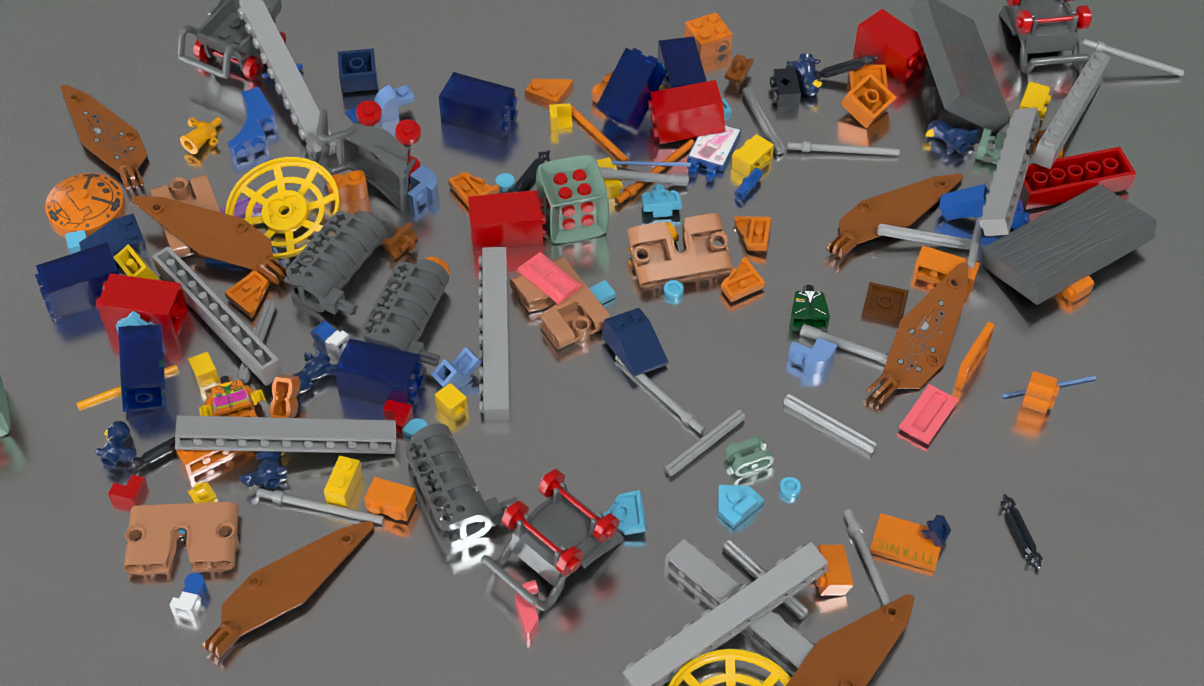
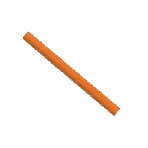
M571 105L572 116L620 161H629V158Z

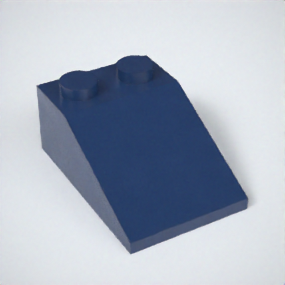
M134 213L113 219L79 242L89 273L119 265L113 257L128 244L142 258L148 256L145 241Z
M640 308L604 320L602 338L633 377L668 365L669 361L653 326Z

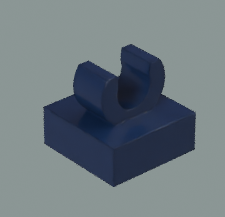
M936 515L933 521H927L929 529L922 530V533L926 539H932L935 546L943 547L951 532V528L944 515Z

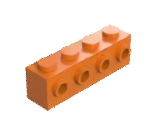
M254 410L240 414L238 417L258 416ZM176 450L177 456L188 476L241 452L226 450Z

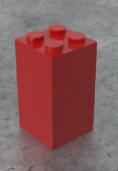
M884 9L879 10L858 25L854 52L862 58L866 55L878 56V59L872 65H885L886 74L901 85L906 81H910L916 74L923 72L927 67V57L918 32Z
M716 80L650 92L651 100H648L649 110L653 111L650 114L651 124L655 125L653 126L654 136L659 138L660 144L726 132L723 101Z
M538 190L468 196L473 251H482V248L488 247L516 248L543 245V237H546V227L542 224H546L545 212L541 211L544 209L543 198H539Z
M111 273L108 280L103 284L101 296L96 301V308L99 310L105 330L117 331L116 324L118 320L126 318L129 313L135 311L140 315V319L157 325L161 338L176 340L188 310L181 283Z

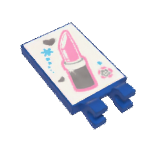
M725 125L726 132L697 137L687 158V161L691 163L688 173L695 175L699 165L705 166L708 171L706 178L713 180L717 170L723 172L741 136V130Z

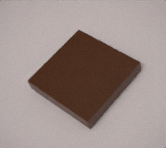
M870 282L862 316L899 324L904 315L909 290Z

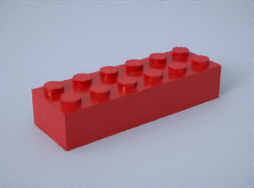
M1121 147L1058 158L1053 163L1051 169L1033 163L1028 165L1019 199H1021L1024 209L1028 210L1067 202L1098 184L1111 192L1128 190L1132 187L1136 172Z

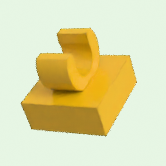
M199 482L193 485L194 489L188 491L193 503L218 502L217 496L208 482Z

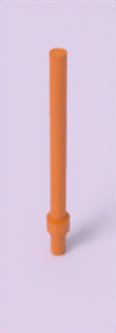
M690 139L662 162L676 161L693 147L694 140ZM656 166L649 173H660L668 166ZM637 181L633 185H628L614 199L615 203L620 205L627 198H632L637 193V190L648 182Z

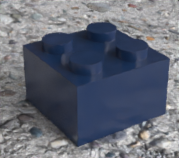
M374 48L338 52L339 79L342 93L378 89Z

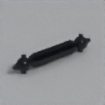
M866 55L864 58L858 57L825 67L821 71L815 70L814 75L818 81L821 77H833L862 68L865 64L872 65L878 59V56Z
M549 150L537 153L539 157L515 183V187L508 188L509 193L522 192L536 177L538 166L551 161Z
M175 437L145 452L141 458L135 457L127 469L141 470L144 464H150L175 450L174 446H176Z
M1003 494L1001 505L1007 510V516L1025 553L1029 555L1027 559L1032 565L1040 569L1043 557L1040 553L1036 552V544L1019 510L1014 507L1016 506L1015 501L1006 494Z

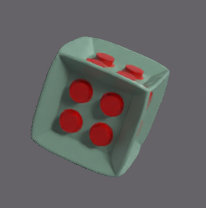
M572 156L552 160L538 166L536 174L539 198H543L544 209L541 211L545 212L546 224L544 225L552 243L561 244L598 237L607 232L609 226L607 189L599 165L593 156Z

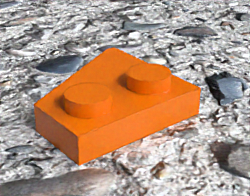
M533 79L525 89V95L549 105L560 104L572 88L573 80Z

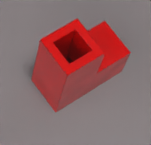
M387 399L383 408V415L386 418L395 420L396 432L403 433L402 430L408 424L413 414L412 405Z
M131 475L127 485L113 483L108 493L109 498L113 502L133 507L137 506L147 483L144 477Z

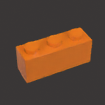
M922 246L913 275L940 283L960 263L964 262L967 264L968 259ZM975 262L974 268H968V292H971L980 265L978 262Z

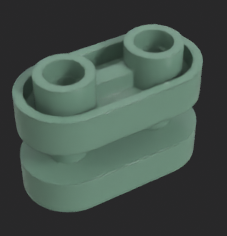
M984 128L976 159L983 161L984 156L992 157L990 163L997 164V160L1000 159V150L1004 146L1003 140L1006 138V133L999 132L998 137L990 135L991 129ZM987 144H995L994 150L987 149Z
M752 436L742 442L731 443L727 446L724 453L728 462L733 463L732 469L736 476H744L763 470L774 462L771 452L766 450L767 445L764 439L757 436Z

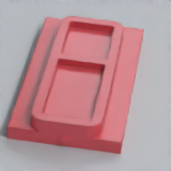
M541 252L517 268L519 273L558 305L582 288L579 282Z
M929 384L902 421L899 429L929 444L959 399Z

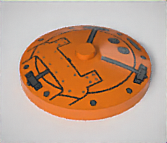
M84 173L69 177L57 184L46 199L45 210L50 223L57 230L66 234L85 231L86 235H90L113 219L120 217L124 210L125 198L120 185L114 179L102 174Z

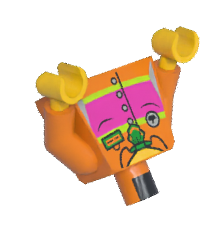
M222 376L219 378V385L212 387V395L208 396L205 405L199 407L200 416L238 417L242 413L251 410L255 411L254 406L260 401L265 402L266 399L262 390L255 391L248 385H243L241 380L232 381L230 376Z

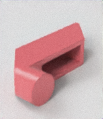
M536 580L525 582L522 585L531 594L538 593ZM517 593L515 604L528 641L539 625V618L535 607Z

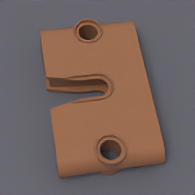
M206 174L190 178L188 182L185 178L177 177L170 182L169 187L163 185L149 189L151 197H165L221 213ZM163 227L168 246L180 258L191 255L204 257Z
M719 213L685 218L682 227V242L685 251L683 253L676 251L673 237L664 221L635 226L627 230L633 256L632 263L636 269L639 286L642 288L663 285L670 280L680 282L724 274L733 270L727 245L728 237L724 233ZM714 241H720L722 246L715 245ZM643 254L646 256V259H639L637 255Z
M562 256L552 261L579 282L582 288L559 305L522 274L509 280L513 293L528 312L542 310L554 305L540 315L542 319L540 328L558 350L574 342L583 343L588 341L591 334L603 329L604 320L610 318L607 310Z
M234 502L138 505L130 509L129 526L125 532L127 544L124 570L131 574L169 572L176 554L177 541L182 536H187V551L193 571L229 570L234 568L236 545L239 541L237 535L238 504ZM179 529H186L187 533L179 534Z

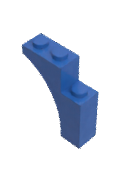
M259 86L241 92L243 103L248 113L241 131L232 140L227 142L232 160L268 148L264 132L277 128L275 114Z
M985 184L942 194L939 208L946 221L966 217H981L983 215V205H986L987 193L990 191ZM1021 199L1018 200L1011 228L1015 230L1030 222L1029 214L1024 211Z

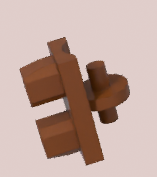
M738 54L733 58L725 74V79L729 80V85L738 88L742 84L753 65L754 59H745L744 55L740 56Z
M408 222L403 227L398 226L391 239L386 238L382 241L385 251L390 253L392 259L397 260L407 249L412 251L416 248L415 241L418 239V236L413 230V224Z

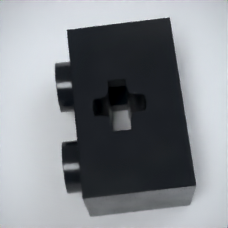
M774 69L773 77H770V87L774 89L772 97L773 101L776 100L777 108L799 107L801 92L796 69Z

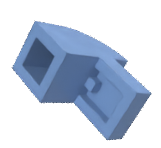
M408 84L395 89L387 85L377 93L374 102L378 103L382 109L380 121L384 123L399 118L398 107L415 102V97Z
M422 165L410 175L412 190L407 195L409 207L414 210L423 205L427 199L434 203L439 193L436 174L425 165Z
M818 337L811 349L793 341L789 348L788 360L803 365V373L811 375L825 372L833 362L837 344Z
M465 347L453 362L443 359L431 375L443 387L451 383L457 389H460L473 379L470 375L482 361L470 348Z

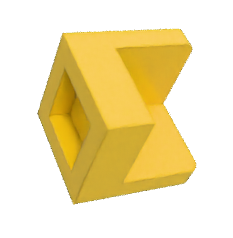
M570 103L549 105L551 131L573 129Z
M208 352L188 358L191 371L200 389L219 382L216 368Z
M451 383L434 394L436 407L451 421L468 410L467 397Z

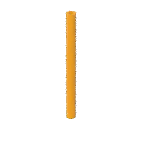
M174 364L76 402L79 410L179 372L178 367Z

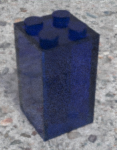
M694 37L658 40L657 68L662 86H664L663 90L707 81Z
M625 48L595 108L606 117L638 131L649 109L648 100H651L650 92L659 90L667 74V71L663 68L664 65L658 62V59L654 56L648 55L646 57L643 55V52L636 48L632 50Z
M452 73L439 95L441 123L502 140L505 134L509 133L511 123L516 120L518 110H516L517 97H515L514 88L460 73Z
M104 243L36 265L38 274H35L38 285H43L40 287V292L43 300L48 299V301H45L48 312H53L55 319L95 307L97 298L102 294L103 284L108 280L110 273L119 275L108 243Z
M161 324L118 327L123 412L166 409Z
M349 338L334 370L339 395L383 406L387 399L412 406L413 404L416 405L419 395L418 391L425 384V376H423L424 364L421 363L420 354Z

